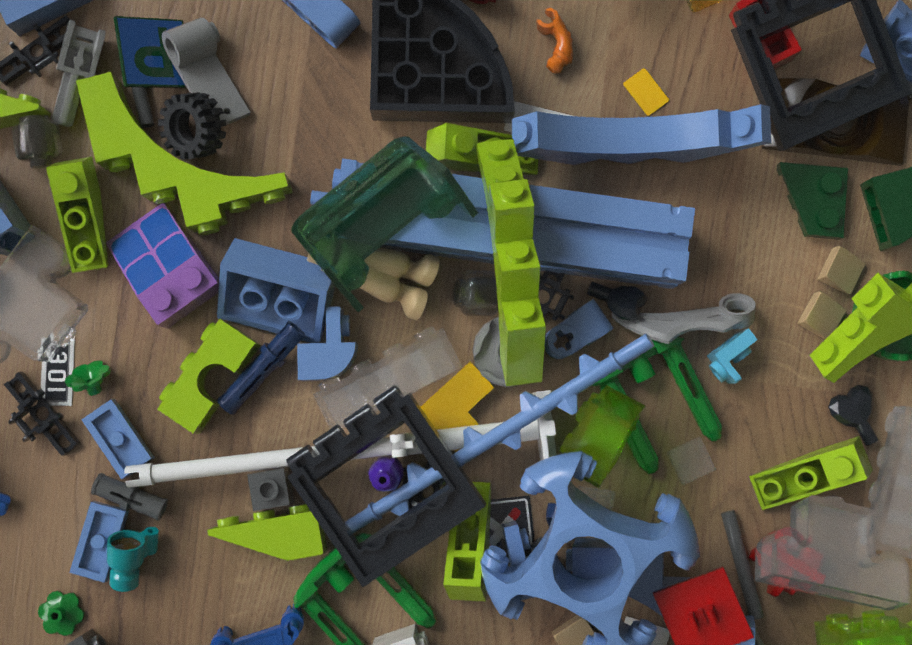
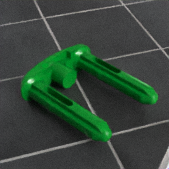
M681 336L675 338L670 344L652 340L654 343L653 348L625 364L621 371L617 369L592 385L599 387L638 466L647 474H654L658 471V456L618 379V375L629 368L636 383L653 377L656 373L648 358L656 354L663 355L702 434L712 442L719 441L722 437V424L681 346L684 340ZM679 363L682 365L695 391V397L691 393L679 369ZM616 395L619 397L633 425L632 429H629L615 402L614 397Z
M366 533L355 535L359 543L371 536V534ZM334 548L322 557L303 580L293 597L294 608H303L336 645H366L318 593L319 587L326 580L340 593L355 579L343 566L346 562L337 549ZM395 567L387 572L401 586L400 589H396L384 575L376 579L416 624L425 628H432L436 624V617L432 607ZM319 612H324L347 638H342Z

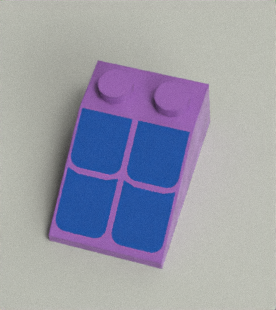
M161 203L106 242L136 296L158 326L170 328L218 293L219 277L166 203Z

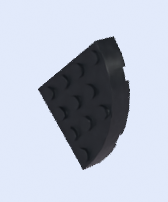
M372 0L370 112L373 121L512 123L515 108L513 85L508 68L492 33L472 9L461 0Z

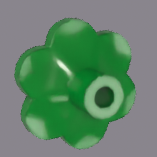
M100 360L93 361L88 365H79L73 369L71 375L65 378V384L75 392L86 389L88 395L94 396L101 392L100 384L110 374L111 370L108 365H104Z
M53 591L48 595L47 602L39 606L38 615L44 620L43 629L47 633L53 634L58 632L63 636H67L75 631L76 624L83 621L85 612L79 606L80 599L77 594H64L61 591Z

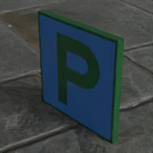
M115 16L113 18L124 87L187 89L169 59L162 42L163 31L182 25L183 20Z

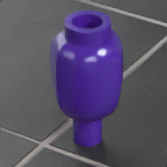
M391 455L381 456L372 463L368 470L372 486L377 491L382 492L398 488L404 476V468L397 457L392 458Z

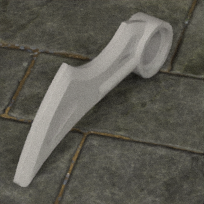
M732 293L722 297L717 307L669 313H640L637 319L629 321L619 319L612 312V319L636 334L642 336L647 333L652 340L670 344L678 336L690 331L711 330L725 333L731 329L747 328L755 320L756 305L755 301L748 295ZM737 309H738V310H743V311H745V312H742V313H734V312H730L729 310H737Z

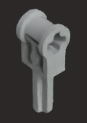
M69 20L56 70L64 73L52 115V122L66 127L73 125L80 100L76 80L95 75L105 38V30L100 29L96 32L76 25L74 20ZM76 37L91 42V44L76 39Z

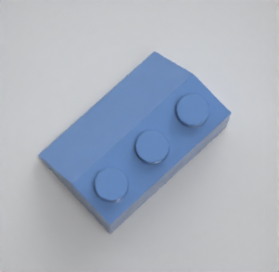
M234 238L220 263L217 318L276 334L282 330L288 321H291L305 333L306 337L302 341L320 343L326 324V307L331 305L336 277L328 274V271H321V266L308 262V257Z

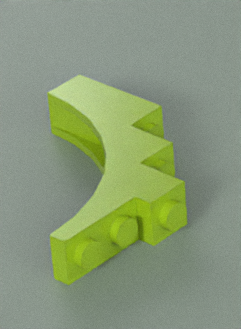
M112 72L76 80L96 163L106 170L109 169L110 172L127 170L131 167L130 164L133 163L141 195L149 201H154L155 204L170 202L178 194L186 227L192 232H198L199 235L216 233L220 231L219 226L228 224L225 210H229L230 213L243 212L250 209V204L264 200L265 204H273L285 200L286 194L293 193L290 180L285 172L258 177L227 176L199 169L172 156L157 145L141 128L140 123L129 107L121 82Z
M513 139L477 143V158L485 193L494 257L499 312L500 361L506 387L542 382L546 325L539 301L540 264L533 241L535 208L528 180L523 178Z
M877 273L852 298L857 308L810 354V357L825 379L835 383L852 367L868 356L912 334V283L904 289L880 273Z

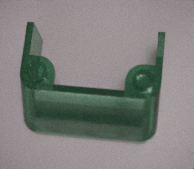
M403 136L388 143L301 214L293 223L291 232L354 309L360 312L364 307L351 291L358 289L366 281L369 266L364 260L421 213L429 219L443 218L453 210L455 205H458L474 218L478 211L449 169L411 138Z

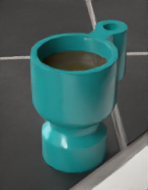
M147 527L139 533L132 530H121L108 537L107 564L112 568L109 581L112 589L127 592L138 587L140 573L138 568L144 562L145 557L153 555L158 551V528Z

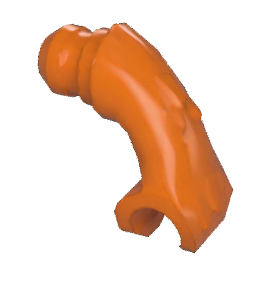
M548 8L545 9V14L553 22L547 24L537 19L536 25L537 30L542 35L551 34L557 41L552 57L547 60L546 65L552 73L557 74L563 70L564 66L572 64V38L558 12Z

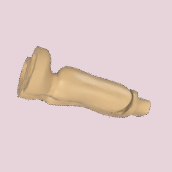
M316 234L307 258L308 262L321 266V271H328V274L364 290L385 303L399 301L406 317L415 321L421 317L425 309L428 293L421 288L400 283L399 278H407L416 284L429 287L436 277L440 263L439 257L432 254H427L418 261H411L407 254L398 250L375 247L345 238L339 239L335 235L330 239Z

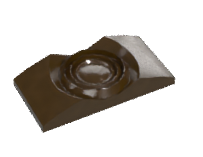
M778 78L783 90L781 95L787 108L838 86L818 79ZM908 95L783 151L901 166L904 161L910 97ZM772 133L771 143L762 145V149L778 150Z

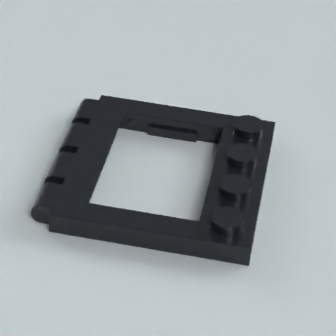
M763 0V8L759 2H756L733 13L737 27L732 29L731 32L759 103L770 106L771 133L779 151L793 147L912 93L876 0ZM851 2L876 69L787 108L781 95L783 90L770 57H766L760 41Z
M393 385L373 399L374 404L380 411L379 414H376L367 403L343 420L350 434L347 435L342 427L337 424L313 440L315 448L320 453L318 456L310 445H306L286 459L288 466L293 472L287 476L362 587L368 585L486 506L485 500L411 392L404 396L396 385ZM406 423L416 438L414 439L415 443L435 471H439L447 485L359 543L318 482Z

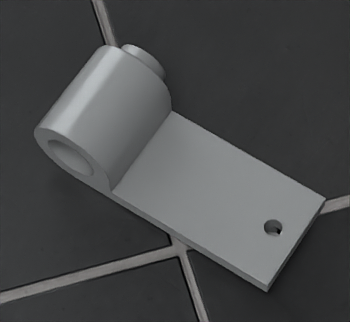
M201 17L163 31L162 42L165 51L190 93H206L209 95V99L214 98L218 102L214 108H222L224 113L219 117L220 120L226 119V125L250 115V110L216 56L220 35L213 22H208L205 18Z

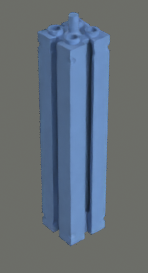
M342 158L341 169L335 168L333 174L332 190H336V193L312 190L310 204L329 207L327 226H330V231L339 239H350L367 245L398 251L432 254L434 256L494 264L482 178L372 162L359 163L357 160ZM529 185L535 206L533 241L540 264V271L546 270L555 273L647 286L656 285L668 289H674L678 284L686 281L690 254L688 246L689 239L692 237L695 208L685 206L673 207L671 204Z

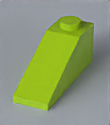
M472 482L485 500L486 506L449 530L443 585L450 600L486 602L487 590L482 577L480 560L485 550L490 546L491 483Z

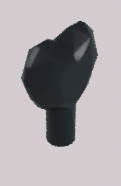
M592 281L587 291V295L605 301L608 308L619 319L628 321L637 319L640 315V308L648 301L645 292L634 286H620L611 289Z
M858 384L852 387L847 395H836L831 398L828 408L834 419L845 426L855 427L865 446L878 441L869 423L874 410V397L868 387Z

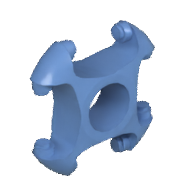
M583 451L555 455L526 468L520 480V488L531 495L544 493L545 490L552 492L556 498V510L550 527L539 544L526 560L518 566H508L509 559L506 557V552L497 546L491 545L485 550L480 560L482 577L488 595L498 613L509 619L518 620L525 605L521 601L522 595H529L572 611L590 622L604 634L602 635L598 632H594L592 636L588 634L582 645H652L657 635V627L652 622L641 619L640 621H633L630 626L623 622L621 615L630 590L656 556L663 552L671 551L672 561L678 567L685 570H690L700 557L695 526L682 500L670 494L662 493L655 506V511L658 512L657 518L662 520V522L648 523L608 510L573 485L571 482L572 477L580 481L584 477L590 478L597 464V461L592 456ZM591 536L602 539L615 548L621 561L612 573L603 578L586 580L576 577L564 569L558 559L557 552L565 543L574 538Z

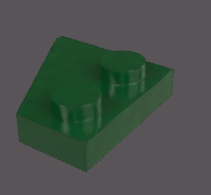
M787 162L777 164V173L779 176L782 175L789 192L787 197L792 209L798 214V223L804 237L835 240L844 238L848 168Z

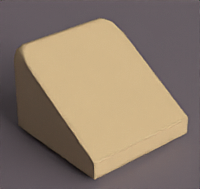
M841 246L834 247L817 280L847 295H851L866 263L846 248Z
M819 291L812 295L797 324L826 339L837 328L846 310L827 294Z
M578 615L551 631L558 645H582L588 634L591 636L594 634L587 620Z

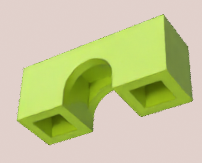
M219 319L216 324L212 322L207 326L200 338L203 343L198 351L188 354L180 366V370L183 372L175 383L170 382L159 397L162 403L157 410L192 434L201 433L220 406L215 399L209 396L205 389V378L208 372L214 367L223 365L232 372L241 374L261 346L258 342L222 319Z

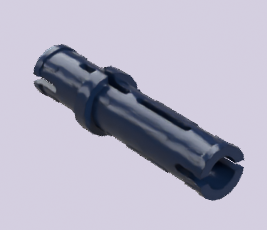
M288 321L270 343H264L260 347L261 353L239 375L223 395L217 399L218 404L229 414L235 415L237 410L277 366L282 367L286 363L285 358L306 337L305 333L296 324Z

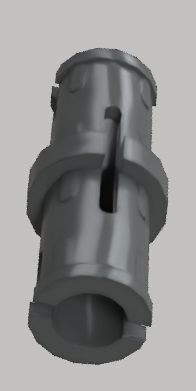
M104 473L98 474L91 488L92 495H97L120 505V509L124 511L132 509L157 521L162 518L168 505V499L140 489V487L128 488L126 483L109 477Z

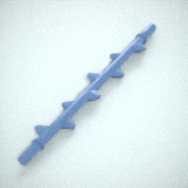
M646 333L617 352H610L609 357L601 362L587 354L581 355L579 357L580 375L542 399L524 391L520 394L521 412L484 435L471 427L464 429V447L453 454L462 467L500 442L514 450L519 449L522 446L520 432L522 428L556 407L570 415L576 414L578 412V394L617 369L621 371L625 364L653 348V341ZM412 462L407 465L408 482L379 501L369 503L366 509L348 519L346 523L352 533H355L372 521L382 519V515L389 511L401 516L409 510V498L443 477L438 470L435 471L432 467L427 470Z

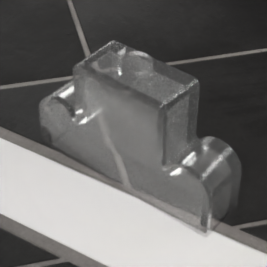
M34 225L29 227L0 266V363L8 358L11 352V345L33 361L50 362L61 346L66 347L74 339L77 333L75 328L88 311L86 303L56 283L57 278L66 277L71 272L65 245Z
M811 495L791 506L790 527H784L762 538L757 543L754 580L756 582L887 611L910 604L909 566L906 560L897 552L884 551L876 554V514L871 508L845 503L843 498L837 496L820 497Z

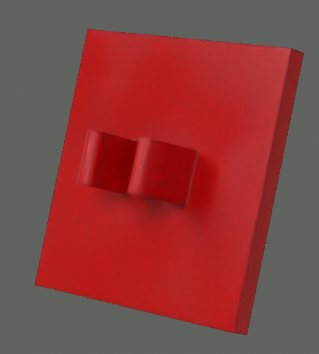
M724 566L653 592V596L675 645H735L754 638Z

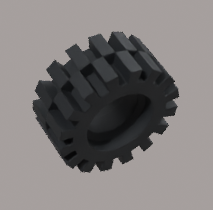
M200 92L176 94L171 96L172 99H167L164 102L166 107L161 108L159 113L164 116V119H158V126H164V131L159 133L161 138L167 137L168 141L164 145L167 149L173 148L171 154L180 156V159L184 160L215 154L217 152L216 149L221 148L223 145L219 139L226 138V132L221 131V127L227 126L226 119L220 120L219 117L224 113L222 108H214L218 102L214 98L209 99L208 94ZM190 114L196 124L195 138L189 128Z

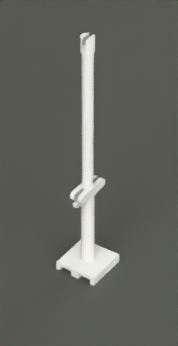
M551 390L537 391L532 394L542 399L550 394ZM550 411L520 430L521 442L538 441L540 461L556 455L555 423L552 420ZM503 422L438 429L437 432L450 450H456L464 447L463 430L467 427H471L484 435ZM413 433L393 434L390 437L380 439L351 460L392 455V458L422 454V451L415 443L414 439L416 438ZM311 446L318 456L320 454L315 446ZM303 447L155 465L148 463L126 466L124 474L139 472V479L128 480L125 483L128 488L154 485L159 482L287 468L289 466L286 459Z

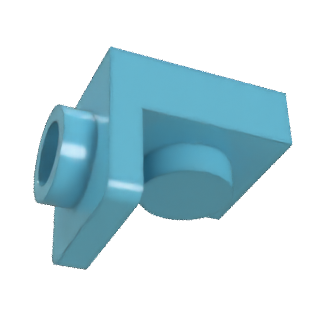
M749 328L739 330L707 355L712 362L709 368L719 381L724 382L726 380L728 384H736L742 379L730 361L738 363L752 352L749 346L758 339Z

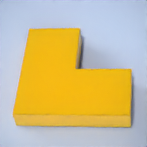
M470 361L420 407L436 430L479 425L468 411L494 387Z

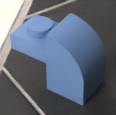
M340 306L326 307V343L297 344L298 380L325 381L335 379L349 370L354 363L358 352V344L356 342H344V336H350V316L344 315V311Z

